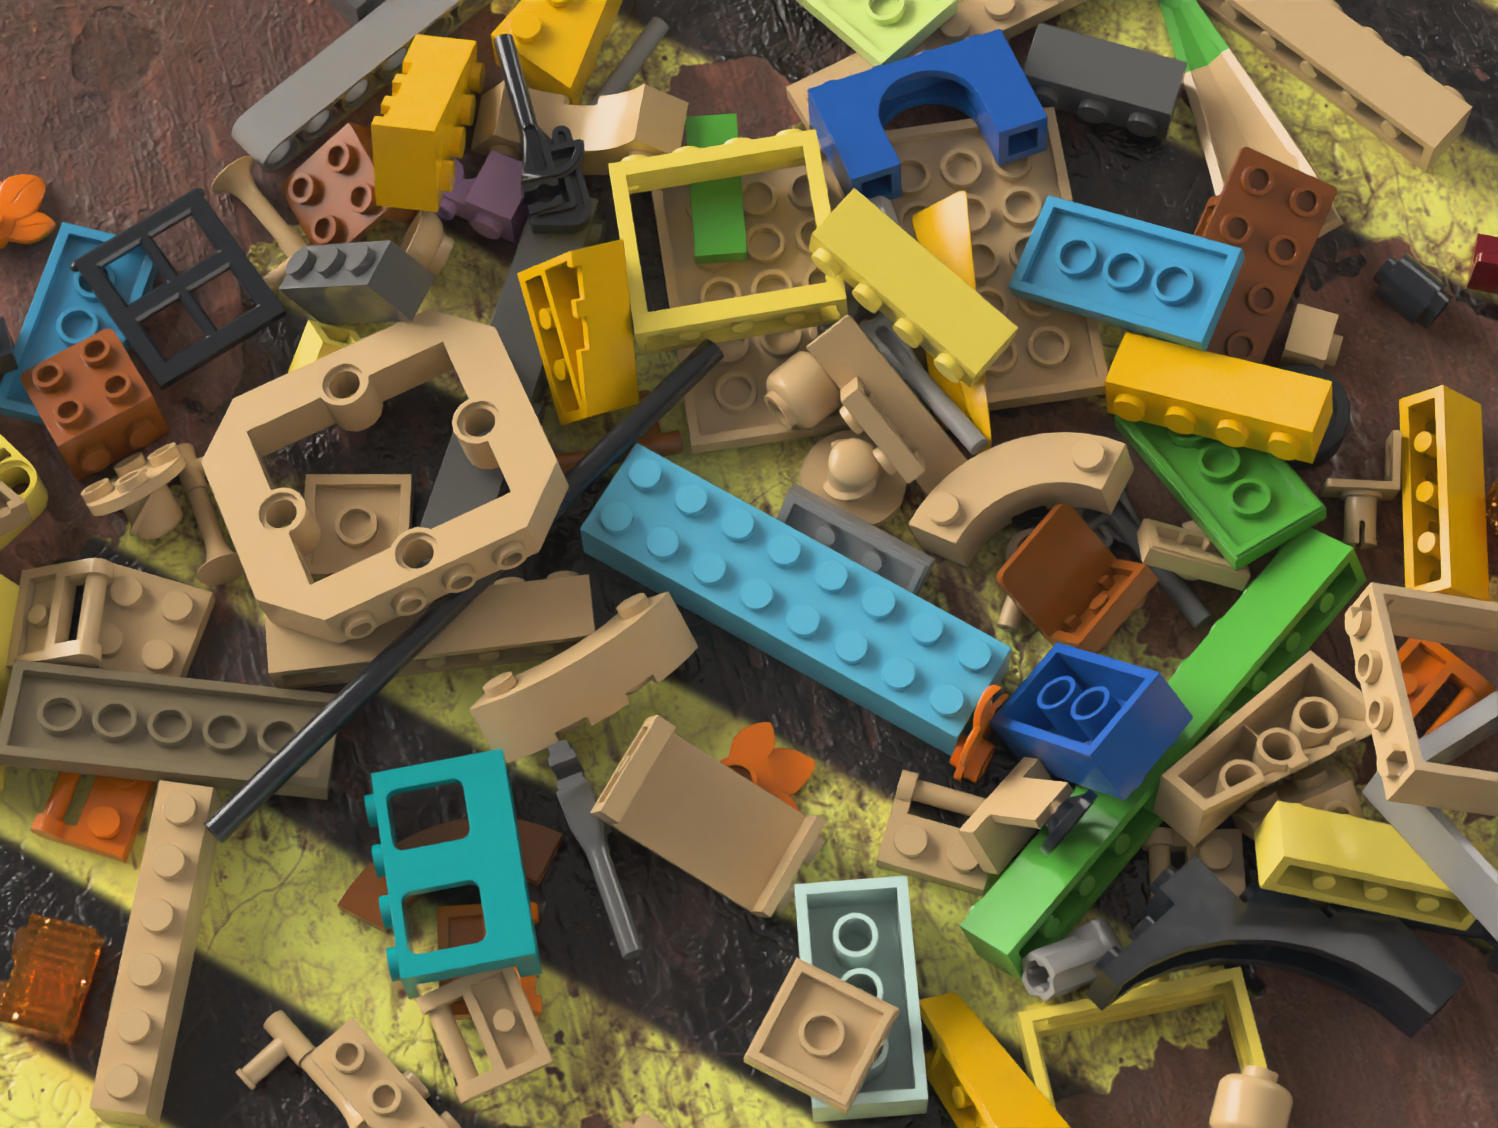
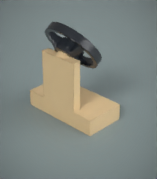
M1023 757L958 832L983 872L999 874L1044 824L1049 829V836L1040 846L1039 850L1048 857L1096 801L1098 795L1089 789L1084 794L1068 798L1073 792L1068 782L1052 781L1039 758Z

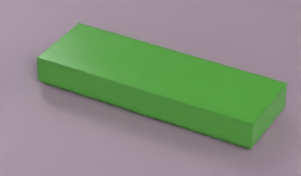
M736 113L686 117L687 146L705 148L723 145L728 140L738 138ZM741 176L690 183L695 264L747 261Z

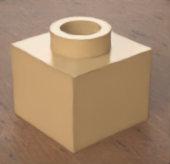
M1298 303L1279 367L1289 364L1313 365L1322 370L1324 364L1335 367L1343 336L1333 334L1339 314Z

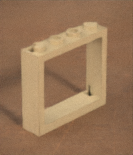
M1371 582L1345 613V630L1351 640L1356 662L1355 674L1361 684L1366 706V722L1372 732L1377 754V770L1382 776L1387 801L1498 817V772L1423 761L1393 637L1395 635L1498 652V603Z

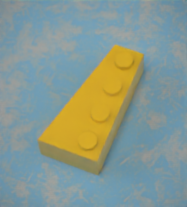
M416 34L402 62V74L396 73L392 81V96L385 95L381 103L383 117L375 116L371 123L377 206L438 212L444 192H452L456 174L454 158L462 159L466 141L464 125L472 126L476 106L474 93H482L485 81V63L477 62L476 41Z

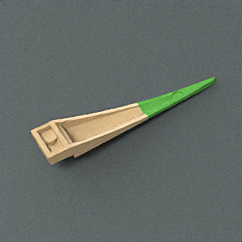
M1158 0L1177 60L1187 62L1184 85L1215 194L1220 195L1239 150L1243 147H1249L1322 180L1196 0ZM1333 203L1317 238L1343 224Z

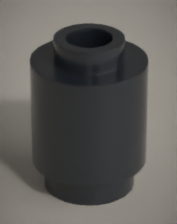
M1407 253L1400 260L1391 255L1372 279L1379 285L1374 292L1377 298L1410 324L1414 325L1418 322L1425 329H1428L1454 297L1444 289L1446 286L1445 282Z

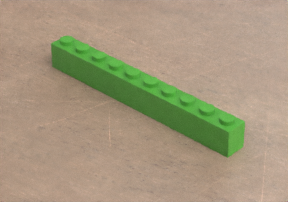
M1311 527L1280 546L1272 561L1256 579L1246 586L1242 596L1223 618L1214 623L1207 637L1188 658L1179 664L1175 674L1167 682L1194 717L1179 734L1176 743L1165 751L1145 775L1141 785L1132 791L1125 801L1091 789L1098 795V798L1048 857L1039 848L1049 836V829L1045 824L1039 829L1034 839L1016 859L1006 866L1003 875L987 894L971 907L967 917L959 925L977 955L1022 982L1023 965L1021 960L1031 951L1061 941L1068 935L1149 839L1156 827H1159L1163 822L1153 812L1162 774L1297 662L1366 582L1367 579L1353 547ZM1077 784L1070 797L1084 794L1090 788Z

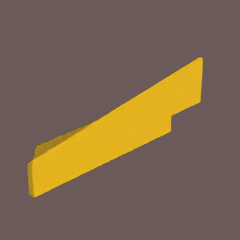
M959 191L912 215V228L917 242L976 291L966 191ZM924 349L927 373L987 438L988 443L986 447L977 455L990 449L992 439L985 373L971 388L961 380L958 383H954L937 370L933 363L935 358ZM931 410V414L934 416V418L939 422L943 429L947 431L949 428Z
M957 993L919 999L920 1016L931 1033L933 1048L924 1052L926 1077L957 1128H1071Z

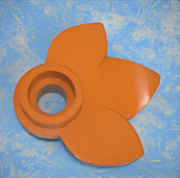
M19 174L7 178L3 183L0 181V249L4 248L9 241L26 245L38 242L47 237L56 228V223L49 216L38 211L46 194V185L43 178L30 174Z
M996 684L989 686L982 693L974 712L973 729L969 736L964 734L961 737L949 760V764L957 767L953 778L960 782H963L966 778L977 784L995 752L996 744L988 741L994 729L989 721L1010 697V695L1004 693L992 703L993 695L1001 689Z
M770 722L753 724L738 732L733 738L729 757L719 761L799 812L798 806L790 796L796 794L806 784L816 764L814 759L797 750L775 748V734Z

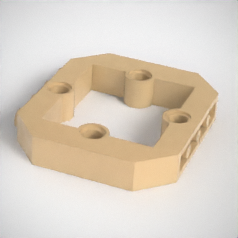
M429 309L416 314L412 321L394 324L233 398L201 461L254 596L271 623L338 644L349 639L363 638L371 634L376 627L399 616L413 615L422 610L427 603L449 593L465 591L472 587L477 580L496 571L519 566L527 557L540 551L569 488L567 480L496 328ZM455 369L469 399L462 403L455 411L452 420L453 431L471 464L480 469L491 470L500 467L511 492L432 529L423 527L408 529L395 539L391 548L314 583L304 557L313 552L319 544L321 537L320 525L299 492L291 488L281 487L275 489L263 457L333 424H337L338 427L346 431L357 432L367 429L381 416L383 401ZM352 393H355V394L352 395L351 397L345 398V397H347L348 395H350V394H352ZM492 429L488 434L478 437L483 431ZM294 520L287 527L281 528L286 522ZM432 559L426 566L415 569L422 561Z

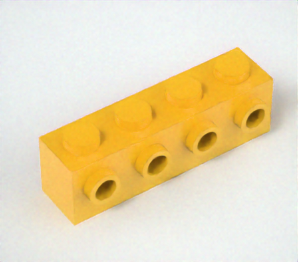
M1125 332L1104 381L1107 413L1115 414L1131 422L1143 421L1167 427L1179 434H1195L1219 440L1231 447L1243 446L1271 453L1283 460L1296 459L1313 464L1333 413L1332 381L1209 351L1205 352L1130 332Z
M1444 385L1399 399L1400 430L1402 432L1401 475L1405 588L1490 602L1481 404Z

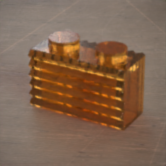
M37 914L30 915L29 924L26 928L20 927L12 943L11 957L15 960V965L11 970V978L0 982V1024L6 1031L29 1036L34 1039L50 1041L55 1044L71 1046L105 941L96 929Z

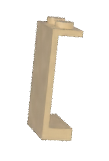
M655 715L646 718L590 813L756 917H771L774 911L781 913L795 893L792 880L801 864L803 863L808 866L819 853L825 837L820 835V832L827 821L818 815L805 816L673 732L677 726L661 716Z

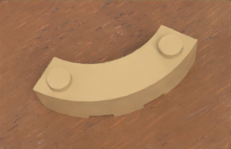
M502 81L481 96L471 151L488 157L491 150L522 162L519 132L505 81ZM643 84L638 88L619 94L599 96L598 105H569L570 101L566 95L528 88L540 129L552 139L553 129L559 125H564L571 131L573 140H584L583 175H610L609 163L620 162L622 159L632 155L651 157L669 154L681 148L688 102L649 85Z
M1071 432L1042 433L1021 437L983 451L947 475L922 502L908 525L921 549L968 568L977 552L993 535L1012 523V517L1040 506L1052 509L1056 504L1064 503L1075 508L1097 510L1111 515L1134 471V467L1126 444L1107 437Z
M669 591L647 598L645 593L631 596L616 607L618 613L612 619L564 652L515 676L512 672H505L489 680L483 686L485 693L469 711L491 750L503 749L506 763L546 749L547 746L560 742L558 736L577 727L586 717L591 726L595 725L630 704L627 695L641 689L651 679L653 683L658 684L677 669L698 648V645Z

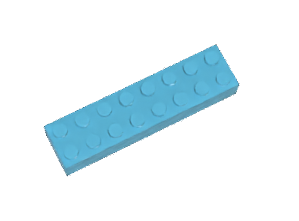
M638 443L635 444L580 528L584 552L659 594L669 591L676 604L950 756L964 734L969 736L972 731L974 712L984 690L994 684L999 686L1009 669L1012 649L1010 646Z

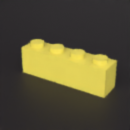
M855 188L811 234L809 251L813 253L811 259L814 264L827 276L836 278L839 275L854 288L852 295L865 309L872 313H876L879 310L894 323L892 326L894 332L906 344L913 348H917L920 345L935 358L933 361L935 367L948 380L954 383H958L961 380L971 388L1012 343L1018 330L1014 323Z
M1277 801L1254 832L1259 885L1262 889L1466 931L1477 919L1392 825L1357 818L1349 814H1339L1306 807L1298 803ZM1470 842L1485 858L1484 846Z

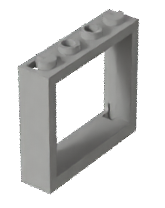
M1498 690L1419 739L1418 742L1423 761L1446 765L1498 732ZM1377 770L1362 793L1498 942V872L1439 808L1387 801L1382 776Z

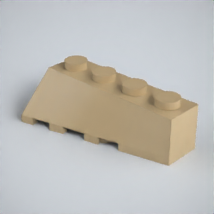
M1310 650L1162 774L1153 812L1190 844L1196 846L1263 787L1372 735L1371 729L1366 722V706L1362 691Z

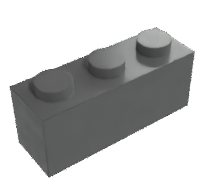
M1039 22L1023 72L1043 108L1054 107V109L1076 114L1089 123L1101 124L1105 122L1127 128L1131 133L1140 137L1156 136L1166 139L1182 91L1187 62Z
M392 240L302 246L289 259L286 266L287 274L278 290L320 323L404 322L414 319L435 276Z

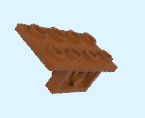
M1243 147L1239 150L1220 195L1209 198L1193 234L1242 248L1246 257L1206 351L1262 364L1337 194L1335 186L1249 147Z

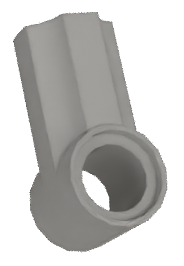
M1101 917L1079 927L1064 940L1031 951L1021 960L1023 965L1021 980L1030 996L1036 995L1045 1002L1086 986L1090 988L1097 977L1092 971L1095 963L1114 945L1121 951L1124 950V947L1107 918Z

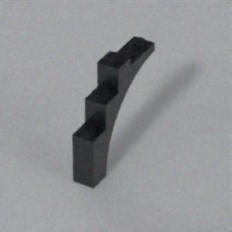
M1194 856L1179 870L1173 865L1168 866L1152 882L1148 889L1154 896L1142 913L1145 918L1128 936L1133 942L1123 951L1114 945L1095 963L1092 971L1097 977L1087 991L1086 996L1103 1011L1133 988L1171 972L1207 965H1256L1294 972L1335 987L1376 1010L1412 1039L1447 1005L1465 981L1396 916L1331 903L1322 912L1308 898L1262 889L1257 880L1251 883L1237 897Z

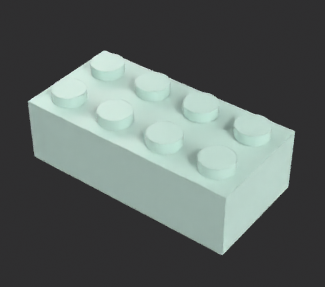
M907 875L794 884L799 958L899 1008V1015L848 1114L846 1115L811 1097L813 1122L927 1113L928 1090Z

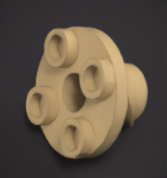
M853 430L833 433L816 443L807 454L800 475L801 487L875 527L890 522L897 516L905 497L907 482L899 472L891 476L885 471L873 454V450L877 448V445L865 431L857 435Z
M174 442L155 450L146 460L143 454L138 452L123 459L114 466L117 476L110 480L105 478L95 482L81 492V496L93 516H102L122 509L132 525L129 532L130 536L137 534L142 540L157 539L171 532L182 521L183 512L180 507L185 505L181 498L171 493L167 483L184 469L187 462Z

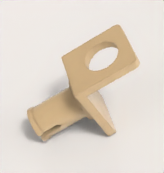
M1392 430L1386 439L1385 481L1328 478L1321 487V497L1340 498V500L1345 501L1344 538L1342 542L1354 549L1355 544H1359V527L1361 529L1360 549H1373L1377 547V502L1393 500L1400 491L1401 430Z

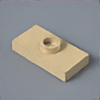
M1149 518L1143 519L1137 531L1143 564L1172 571L1187 580L1201 579L1241 591L1244 590L1250 578L1248 564L1235 571L1203 533Z

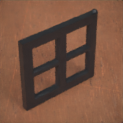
M202 188L191 190L75 259L70 266L73 272H78L161 391L286 316L284 307L204 198L205 190ZM192 216L217 252L178 274L153 238ZM141 246L166 282L127 305L102 268ZM230 270L253 301L255 307L217 329L192 292ZM180 301L205 337L166 360L141 323L175 302Z

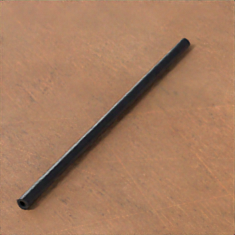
M709 339L701 342L564 475L569 488L553 523L724 358L722 351L714 342ZM501 569L477 580L472 587L465 591L449 593L434 600L203 823L208 831L223 844L505 570Z

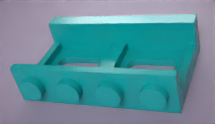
M503 749L371 773L374 794L365 795L364 799L370 828L379 827L381 844L372 845V856L377 878L386 877L388 895L379 896V905L384 929L394 930L396 947L386 949L392 982L401 981L408 999L420 997L418 984L512 966L517 967L520 978L542 974L510 775ZM451 783L460 784L464 788L470 826L469 834L460 840L398 850L391 797L395 794ZM464 885L477 886L480 889L486 927L484 939L478 943L421 954L413 953L406 898L412 895Z

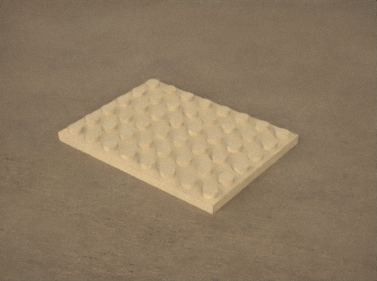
M1054 107L1043 108L1048 117L1047 151L998 166L980 129L972 119L885 131L901 163L902 197L891 200L899 226L916 240L912 228V215L959 191H966L976 292L1018 327L1012 343L985 372L989 411L1106 394L1104 381L1108 370L1098 321L1013 296L1008 288L1047 196L1050 195L1073 202ZM818 141L830 210L832 212L845 198V195ZM805 165L741 176L747 261L695 264L690 184L651 191L669 308L826 282L825 273L814 264L811 259L813 253L809 251L811 234L817 228ZM844 281L845 292L853 289ZM878 311L871 317L864 318L860 324L864 321L873 320L877 316ZM820 326L715 343L722 351L724 358L683 397L692 454L852 430L839 412V409L844 406L843 404L813 429L801 430L795 426L792 429L785 428L772 415L764 401V396L768 393L766 388L768 376L797 352H809L807 345L822 334ZM920 345L917 348L911 347L922 368L927 372L924 348ZM696 347L676 350L678 365ZM908 384V386L912 389V391L917 395V397L921 400V402L925 405V407H926V408L930 411V413H931V408L923 401V399H922V398L914 391V389Z

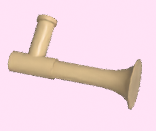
M244 156L230 163L218 174L211 185V191L214 194L228 192L239 198L279 243L280 249L288 257L263 277V280L274 294L278 291L287 274L286 266L289 259L302 246L308 245L297 232L291 229L262 195L251 175L254 158L252 156Z
M179 444L177 447L187 463L178 476L185 496L191 504L206 549V563L197 571V579L207 585L228 583L242 576L245 571L237 552L231 550L221 531L208 494L209 489L205 480L206 474L201 464L203 457L197 458L192 444Z
M282 1010L273 1013L265 1021L263 1027L274 1040L242 1069L239 1068L236 1071L237 1075L253 1091L257 1083L289 1056L298 1067L303 1068L337 1106L345 1117L349 1128H370L312 1061L311 1053L316 1047Z

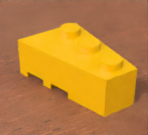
M521 0L491 34L496 65L501 68L494 39L502 34H512L527 86L544 92L566 95L570 101L569 105H580L581 95L588 78H592L597 65V56L605 37L608 38L623 0Z
M624 239L572 250L517 273L560 426L614 413L637 405L640 401Z

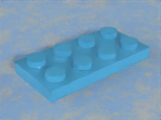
M1048 195L1008 288L1013 296L1206 352L1246 257L1242 248Z
M62 222L14 348L19 369L5 373L0 384L1 415L45 425L20 381L22 373L103 329L114 330L128 353L130 345L81 275L70 269L72 261L116 236L115 234ZM141 246L102 268L127 305L151 291L158 272Z

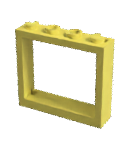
M787 129L775 136L753 140L739 137L728 140L723 145L705 148L685 146L669 154L651 157L632 155L622 159L620 162L608 164L620 239H624L630 306L640 356L696 347L705 339H709L714 343L834 324L848 315L843 279L839 275L836 278H831L826 274L825 283L648 312L629 194L805 165L817 228L829 216L831 210L816 129L807 131Z
M1209 965L1197 967L1191 971L1192 977L1170 981L1169 975L1166 974L1132 989L1103 1011L1086 996L1088 990L1082 992V999L1060 1004L1059 999L1054 998L1046 1002L1043 1000L1041 1003L1027 1005V1011L1018 1012L1016 1029L1028 1078L1056 1110L1039 1040L1040 1037L1218 1000L1223 1001L1241 1074H1243L1245 1065L1267 1069L1241 966L1226 970L1224 965L1211 968Z

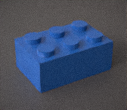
M1057 642L989 723L1019 761L1023 757L1039 758L1048 774L1125 801L1130 793L1141 785L1145 775L1165 751L1176 743L1179 734L1194 717L1160 672Z

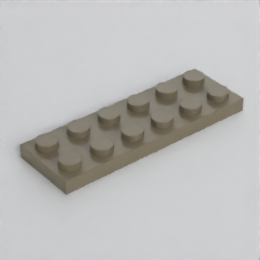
M14 660L0 723V765L155 782L162 780L239 790L337 694ZM338 733L275 794L327 800Z

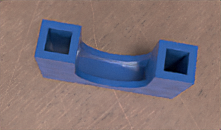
M1001 29L981 35H973L953 44L933 50H925L917 55L886 65H877L869 70L838 80H829L819 86L808 89L809 123L812 129H816L818 141L845 197L854 188L867 199L878 195L889 200L902 197L901 163L884 128L895 115L917 105L941 104L956 108L967 114L980 129L998 166L1047 151L1048 117Z

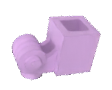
M491 150L478 176L474 179H465L463 166L454 158L456 174L452 192H444L439 211L434 213L444 220H452L454 215L467 219L475 231L487 238L498 239L502 237L515 243L528 219V205L533 204V202L524 203L521 195L522 162Z

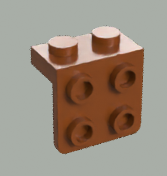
M351 122L347 123L282 183V192L311 245L355 243L360 241L386 217L410 224L418 210L376 205L371 128Z
M103 329L25 370L20 377L22 385L77 482L93 473L102 471L109 464L139 448L152 444L156 439L171 432L153 395L112 329Z
M1058 503L1050 510L997 573V583L1052 646L1058 642L1095 654L1102 652L1108 647L1113 639V633L1129 614L1134 613L1144 604L1147 593L1159 580L1147 564L1117 559L1071 505Z

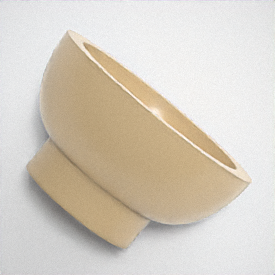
M418 210L399 247L429 272L437 276L448 259L454 239L443 234L442 222L434 212Z

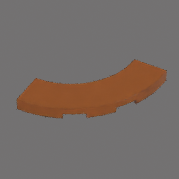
M458 819L419 831L398 842V850L413 849L463 839L470 831L469 819ZM517 819L527 882L539 886L564 840L563 833L543 825ZM372 862L349 886L337 906L340 911L386 934H389L391 929H384L379 905V896L388 895L386 877L377 878L374 862ZM427 893L412 895L406 898L407 909Z

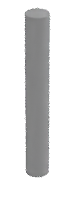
M652 17L589 105H598L599 96L623 93L669 30V26L662 19Z

